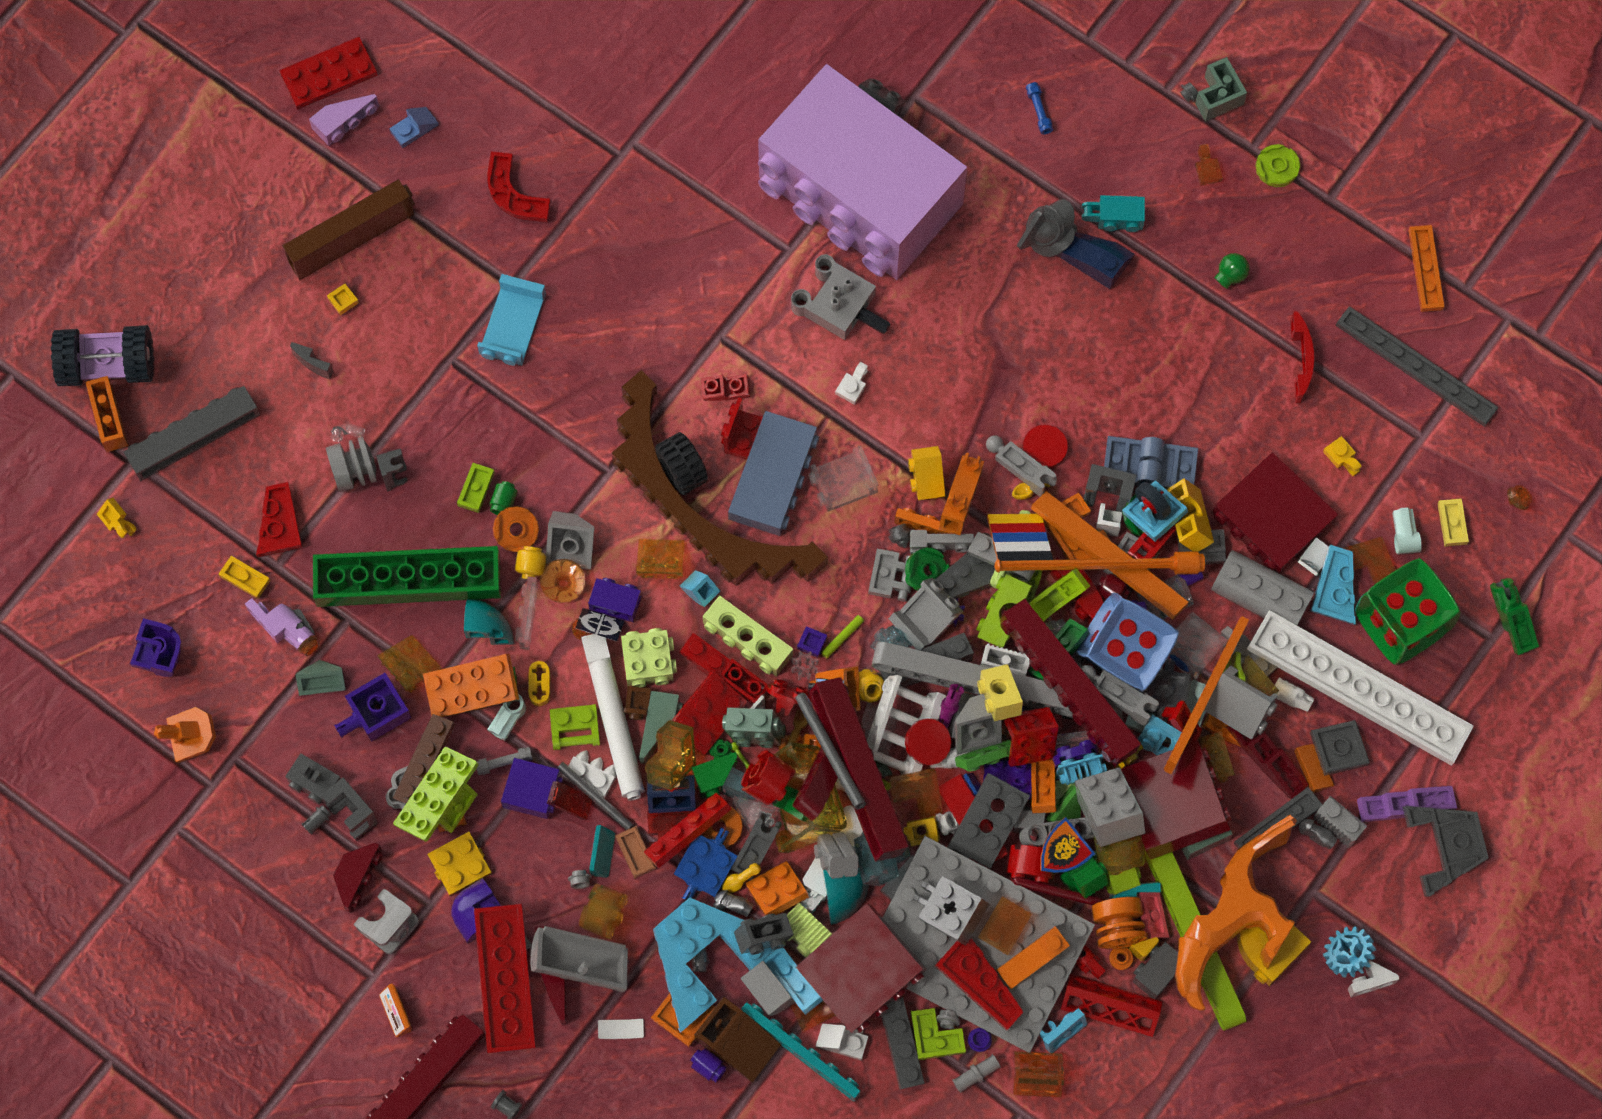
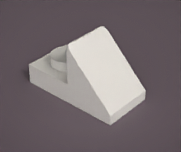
M1369 960L1368 962L1371 967L1364 966L1369 979L1366 976H1362L1352 980L1353 984L1349 986L1348 992L1352 998L1394 985L1398 982L1399 976Z
M822 1024L816 1047L862 1061L868 1036L860 1033H851L845 1029L844 1025Z

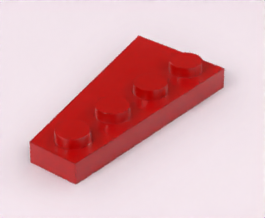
M972 938L969 939L966 946L956 941L935 965L940 972L1006 1031L1023 1013L1019 1004L999 979L997 972L988 963L984 953Z

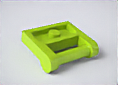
M596 704L549 709L553 750H561L560 747L586 744L600 745ZM591 730L592 735L559 737V733Z

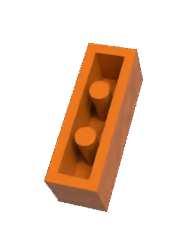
M108 376L87 381L88 395L100 440L105 451L110 452L127 447L128 442L113 385Z

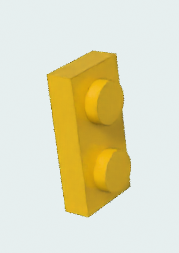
M230 556L218 574L222 579L256 599H259L271 581L269 577L233 556Z

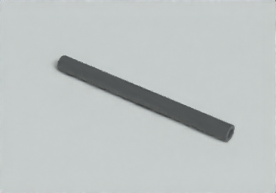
M806 693L798 694L795 699L856 810L863 808L866 803Z

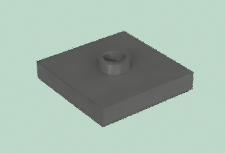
M1355 720L1311 730L1310 735L1324 776L1369 765L1370 762Z

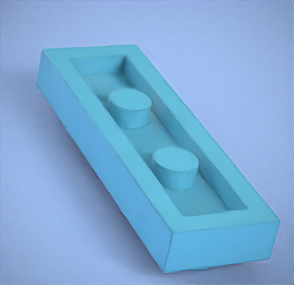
M783 947L775 950L763 960L805 1015L823 1001L797 970V964Z

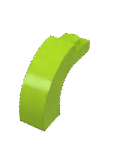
M1075 568L1051 584L1028 603L1044 622L1066 603L1087 590L1090 585L1078 569Z

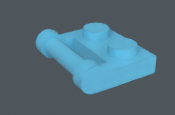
M1152 714L1138 740L1142 744L1143 749L1160 755L1174 749L1182 732ZM1166 737L1171 739V744L1168 748L1162 745Z

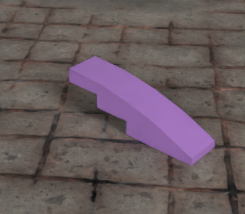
M1452 786L1414 788L1405 792L1385 793L1382 796L1360 797L1357 799L1362 822L1405 818L1402 808L1404 806L1457 809Z

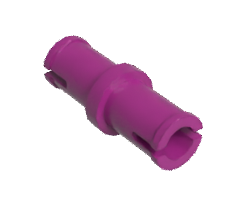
M958 684L950 685L948 694L940 705L941 711L938 721L944 720L943 724L946 728L950 727L954 714L958 712L960 707L959 701L964 693L962 686L956 692Z

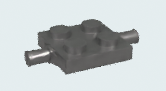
M1169 659L1166 660L1165 669L1160 670L1152 683L1144 692H1141L1142 694L1146 693L1159 702L1155 712L1144 711L1146 713H1156L1155 716L1163 721L1162 713L1165 707H1176L1180 701H1184L1187 705L1192 680L1191 673L1173 671L1175 665L1173 659L1171 661Z

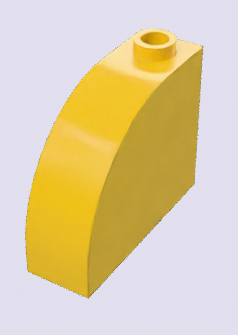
M1293 926L1268 969L1264 967L1260 958L1261 950L1268 942L1265 932L1255 927L1243 930L1237 934L1240 954L1246 964L1255 972L1254 976L1260 983H1266L1270 986L1310 945L1311 941L1295 926Z

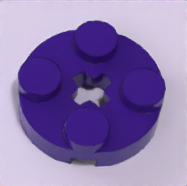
M1085 740L1079 743V746L1070 748V746L1058 748L1056 750L1057 755L1053 757L1055 769H1057L1062 761L1068 759L1078 761L1087 754L1097 753V755H1100L1097 745L1093 744L1090 740Z

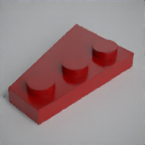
M289 482L266 486L262 509V523L259 530V543L256 551L257 558L302 548Z

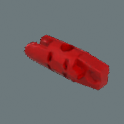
M1084 945L1081 951L1083 957H1078L1075 965L1085 974L1090 972L1096 979H1099L1106 970L1098 963L1100 958Z

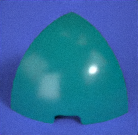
M467 599L464 616V633L466 638H489L491 645H514L512 629L507 619L499 610L486 602Z
M859 867L856 876L845 877L843 875L842 878L834 879L829 876L826 870H823L828 900L827 907L830 923L833 925L848 919L862 906L869 890V870L865 867Z

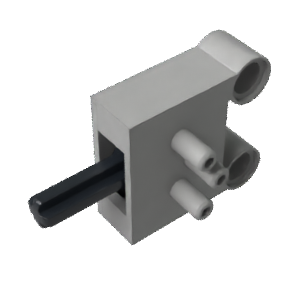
M827 254L820 255L815 261V275L825 284L814 300H811L810 293L804 289L796 290L791 296V310L795 315L810 319L843 340L846 339L858 320L882 334H885L890 328L888 321L866 309L876 295V286L837 264ZM829 266L830 269L824 271L821 270L820 267ZM799 300H803L806 302V304L797 305L796 302Z

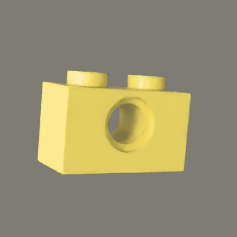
M1008 664L981 670L977 686L979 693L985 696L986 711L992 714L994 722L1021 715L1023 701Z

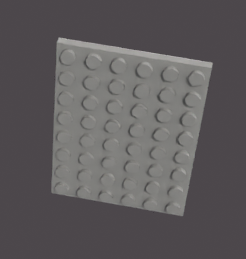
M924 836L883 916V919L927 969L923 973L925 977L917 985L913 986L911 984L906 989L946 1010L957 1012L959 1017L1028 1053L1032 1050L1095 924L1022 886L1015 885L1009 879ZM944 876L990 904L971 938L984 953V957L996 972L1000 966L1054 926H1056L1070 945L1012 989L1008 987L997 972L999 979L1008 988L1023 1010L1020 1017L1007 1031L935 967L956 940L918 918L924 905L913 899L914 896L920 895L928 901L932 894L921 887L923 881L936 888L941 877Z

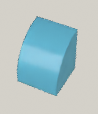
M696 570L680 585L682 590L691 599L703 607L720 592L708 575Z

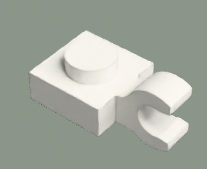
M860 362L853 376L846 373L835 394L855 405L866 387V383L862 382L868 372V365Z

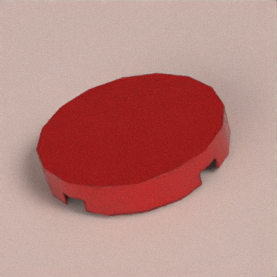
M1038 425L1030 429L1025 435L1022 448L1025 453L1042 466L1052 469L1065 459L1068 444L1065 435L1057 427Z
M927 718L916 721L905 735L906 751L920 765L930 766L938 764L947 757L950 751L951 738L949 731L938 720Z

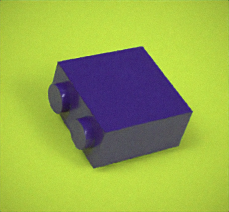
M514 758L501 799L502 807L548 819L549 813H554L556 807L555 793L561 790L563 778L560 777V770Z

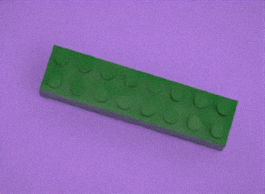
M498 546L313 555V600L316 607L501 598L500 553Z

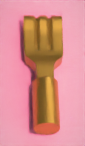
M799 709L793 720L794 730L791 732L787 743V748L791 750L796 748L801 735L800 731L806 728L808 724L803 712Z

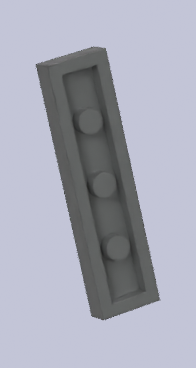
M1307 787L1238 838L1234 844L1239 849L1288 815L1293 816L1297 820L1293 826L1295 828L1304 819L1318 811L1322 803L1310 788Z
M902 997L897 1002L893 1000L887 1005L888 1011L881 1016L900 1090L924 1084Z

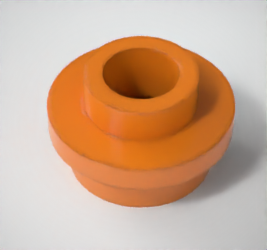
M1128 948L1113 949L1109 955L1111 966L1117 970L1128 969L1133 962L1132 952ZM1123 954L1126 960L1123 962L1119 961L1117 955Z

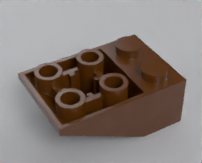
M725 997L721 999L694 1034L695 1040L751 1083L754 1082L781 1046L775 1038Z

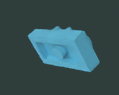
M1079 1008L1074 1012L1066 1014L1058 1027H1056L1054 1022L1049 1021L1048 1024L1052 1029L1051 1032L1045 1033L1041 1030L1040 1037L1043 1039L1046 1050L1052 1054L1087 1025L1085 1014Z

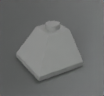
M553 511L548 523L546 564L559 561L560 565L563 566L564 562L568 561L572 562L571 566L575 564L581 569L591 570L595 527L576 514Z
M984 694L969 698L955 720L957 755L1002 743L1001 720L994 722L992 714L987 713Z

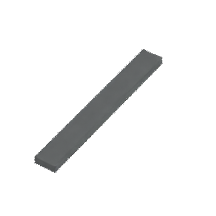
M1350 306L1337 321L1336 326L1482 426L1485 427L1497 411L1498 407Z

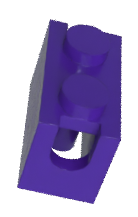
M596 578L588 602L589 610L633 623L641 601V590H638L636 586L631 584H625V586L616 584L610 578Z

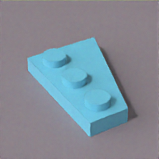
M1333 545L1328 547L1310 611L1355 625L1352 551Z

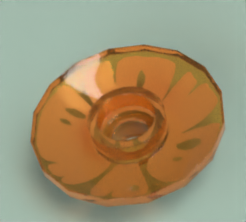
M558 559L547 564L543 574L540 576V586L544 595L558 603L571 602L578 598L583 592L586 583L585 573L580 565L568 559ZM562 580L567 581V585L564 587L559 585Z

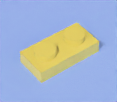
M1462 499L1440 500L1438 502L1444 547L1467 545L1469 540Z

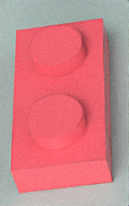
M1160 892L1138 893L1137 897L1141 899L1143 916L1140 918L1141 922L1145 923L1146 927L1143 931L1147 932L1148 939L1157 937L1159 940H1165L1169 938Z

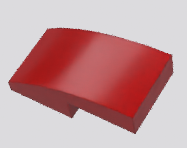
M721 374L701 378L704 401L736 400L738 397H751L749 376L747 374L724 377Z

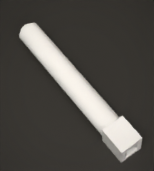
M595 634L581 637L620 791L623 798H627L629 801L641 798V794L645 792L624 714L606 638Z

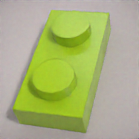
M472 463L457 501L458 507L477 513L480 512L495 473L494 469Z

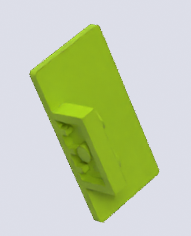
M444 747L393 824L397 828L425 842L429 840L438 825L452 833L478 795L467 782L479 763L448 747Z

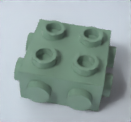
M727 708V715L723 716V729L740 747H750L751 744H756L763 748H773V745L781 746V739L785 738V724H783L774 710Z

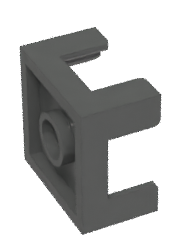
M1092 464L1083 499L1087 506L1092 507L1097 491L1118 495L1116 511L1122 512L1126 502L1130 503L1137 475Z
M341 778L321 795L324 801L327 802L326 806L333 815H336L346 806L353 813L345 819L344 823L349 828L350 835L356 841L378 824L373 811L344 778Z

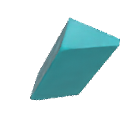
M602 825L596 826L589 870L591 876L607 878L610 872L615 832Z

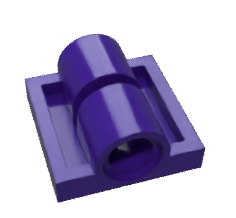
M1000 760L995 764H984L983 781L989 773L1030 796L1028 800H1031V763L1010 767L1009 760Z

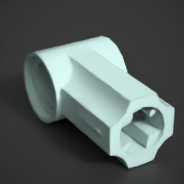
M1407 507L1394 510L1392 515L1396 533L1394 536L1396 554L1420 553L1421 537L1419 532L1416 531L1413 509Z
M520 695L518 700L503 703L487 729L497 738L505 741L518 719L525 714L526 705ZM512 702H520V707L518 709H509V705Z

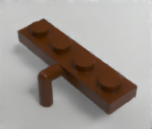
M432 714L393 796L395 801L406 805L446 746L456 725L453 721Z

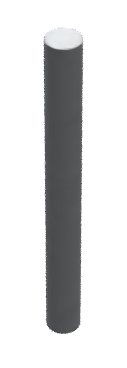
M564 762L557 767L564 776L623 828L628 830L633 825L629 819Z

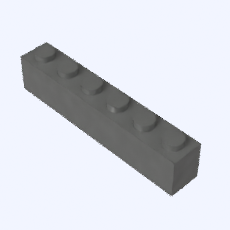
M245 386L236 387L230 390L226 396L220 399H213L206 407L200 410H193L188 414V417L170 423L168 428L150 434L146 440L140 443L137 442L130 445L124 451V454L137 477L142 481L260 416V413Z

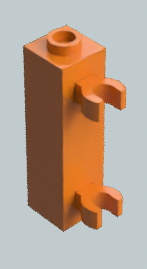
M965 453L962 456L941 515L940 530L961 535L985 462L981 460L980 456L977 459L969 457V453Z

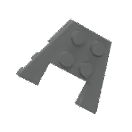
M1414 806L1402 807L1407 828L1431 822L1442 865L1441 871L1420 876L1424 897L1433 895L1440 888L1447 886L1460 875L1467 873L1488 859L1477 812Z

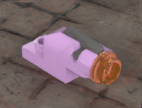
M252 598L245 603L250 614L277 644L282 639H285L300 654L305 656L311 655L320 646L318 638L300 609L292 610L281 603L269 612L261 602L257 604Z

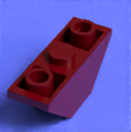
M372 843L343 854L333 874L343 906L349 913L352 912L353 908L359 906L362 899L360 894L364 886L368 887L373 876L371 874L374 865L378 866L381 862L383 853L378 843Z

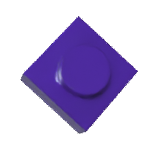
M806 626L797 649L818 658L827 640V635Z

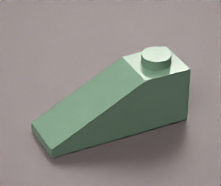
M651 691L639 756L640 764H645L672 729L668 724L683 707V703H680L679 695Z

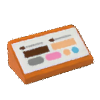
M389 984L379 994L395 1037H400L412 1032L413 1029L395 985Z

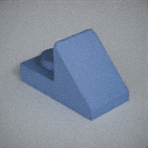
M427 107L406 109L408 117L389 128L391 134L402 148L439 125Z

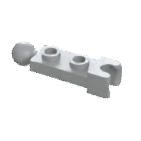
M997 435L990 436L987 439L986 448L988 451L998 453L995 455V460L1030 486V490L1039 497L1044 494V483L1050 486L1056 485L1057 475L1047 466H1042L1010 441L1004 446L1003 440Z
M911 530L910 554L923 548H933L941 553L946 550L965 553L968 552L975 537L974 534H927V530ZM982 533L984 535L991 537V535L988 533Z
M1084 665L1081 667L1082 671L1107 702L1130 715L1131 719L1143 726L1147 724L1150 715L1144 710L1155 712L1159 705L1156 699L1146 693L1142 694L1105 670L1098 676L1092 666Z

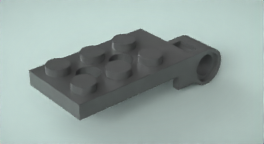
M988 773L947 848L991 868L1030 796ZM995 798H1000L1004 801V809L1000 812H995L991 808V802ZM984 819H989L993 823V829L988 833L982 832L979 827L980 822Z

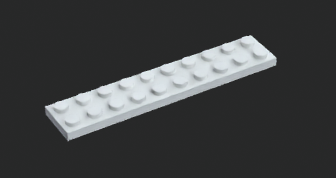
M1270 610L1247 648L1250 652L1451 766L1473 728L1472 724Z

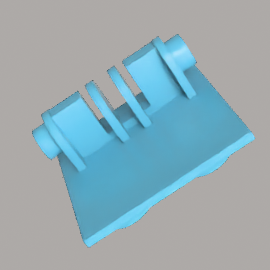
M1090 753L1078 761H1074V759L1062 761L1056 771V780L1060 779L1061 784L1066 783V785L1075 783L1078 778L1082 779V773L1085 774V777H1089L1090 775L1106 772V764H1102L1103 755Z

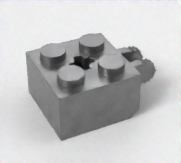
M944 876L941 877L936 888L923 881L921 887L932 894L928 901L920 895L914 896L913 899L924 905L918 918L966 946L990 904Z

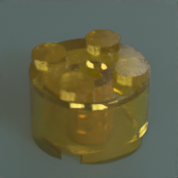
M1142 835L1102 847L1099 846L1094 836L1098 863L1102 862L1109 871V874L1119 875L1123 871L1144 865L1145 850Z
M595 884L588 896L590 900L587 906L584 905L579 926L587 931L611 939L615 932V926L619 927L623 920L624 913H621V909H624L629 896L604 885Z

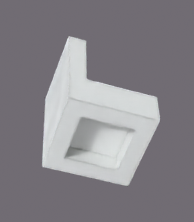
M1101 503L1096 530L1098 532L1104 530L1107 535L1118 537L1122 512L1106 510L1105 504Z

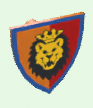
M1066 817L1051 830L1043 844L1040 871L1051 873L1067 872L1080 867L1095 855V852Z

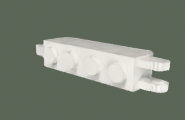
M850 805L843 808L829 834L832 836L833 833L844 832L856 854H858L862 846L859 842L865 835L855 809ZM816 857L803 878V886L809 898L800 903L810 913H813L822 901L826 902L827 900L820 858L816 859Z

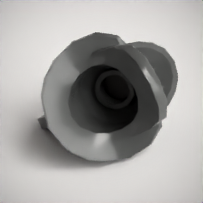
M1060 199L1049 206H1040L1035 209L1028 218L1026 231L1017 243V247L1022 250L1031 246L1033 251L1044 257H1053L1065 251L1073 242L1074 235L1078 230L1077 225L1074 223L1075 213L1072 204L1065 199Z

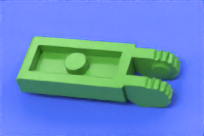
M1005 740L1002 743L957 756L955 758L956 766L971 772L980 769L981 765L998 763L1001 758L1009 757L1011 740Z

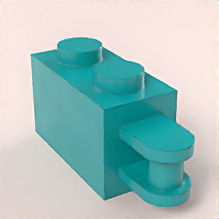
M1100 195L1099 202L1082 203L1084 214L1081 215V219L1083 221L1098 222V229H1104L1105 231L1120 229L1128 232L1143 230L1145 222V197Z

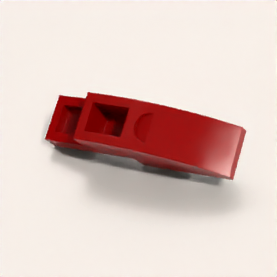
M1050 570V574L1055 581L1071 572V570ZM1078 570L1090 587L1075 597L1078 600L1075 603L1074 609L1076 615L1082 621L1086 620L1090 624L1104 602L1088 575L1083 570Z
M695 633L690 635L679 651L681 655L697 665L696 668L708 676L711 671H714L744 699L753 704L766 691L767 683L733 658L730 660Z

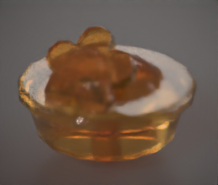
M1516 485L1507 490L1510 505L1513 504L1520 510L1530 508L1532 495L1525 487Z

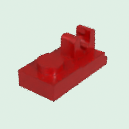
M1184 701L1178 702L1176 707H1165L1162 713V717H1168L1166 723L1181 732L1191 715ZM1198 723L1187 744L1198 740L1202 731Z

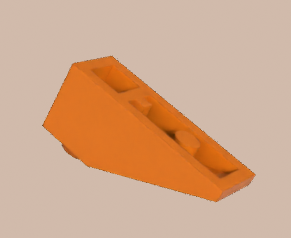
M1054 926L1000 966L997 972L1008 987L1012 989L1070 945L1056 926Z

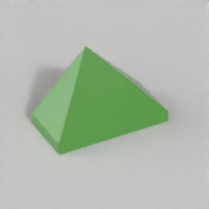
M1075 783L1070 785L1057 802L1056 812H1050L1045 818L1047 822L1061 821L1064 817L1068 820L1081 818V807L1077 800Z

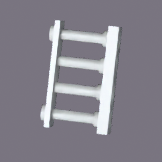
M888 676L882 686L883 694L867 738V743L874 753L875 761L899 770L901 773L900 781L917 783L923 765L916 763L909 755H907L906 761L902 762L878 752V748L882 738L906 748L904 737L885 729L889 716L911 726L916 721L922 719L938 720L941 711L940 705L946 695L934 692L928 693L925 697L900 686L902 676ZM896 694L922 705L921 716L916 718L893 708Z

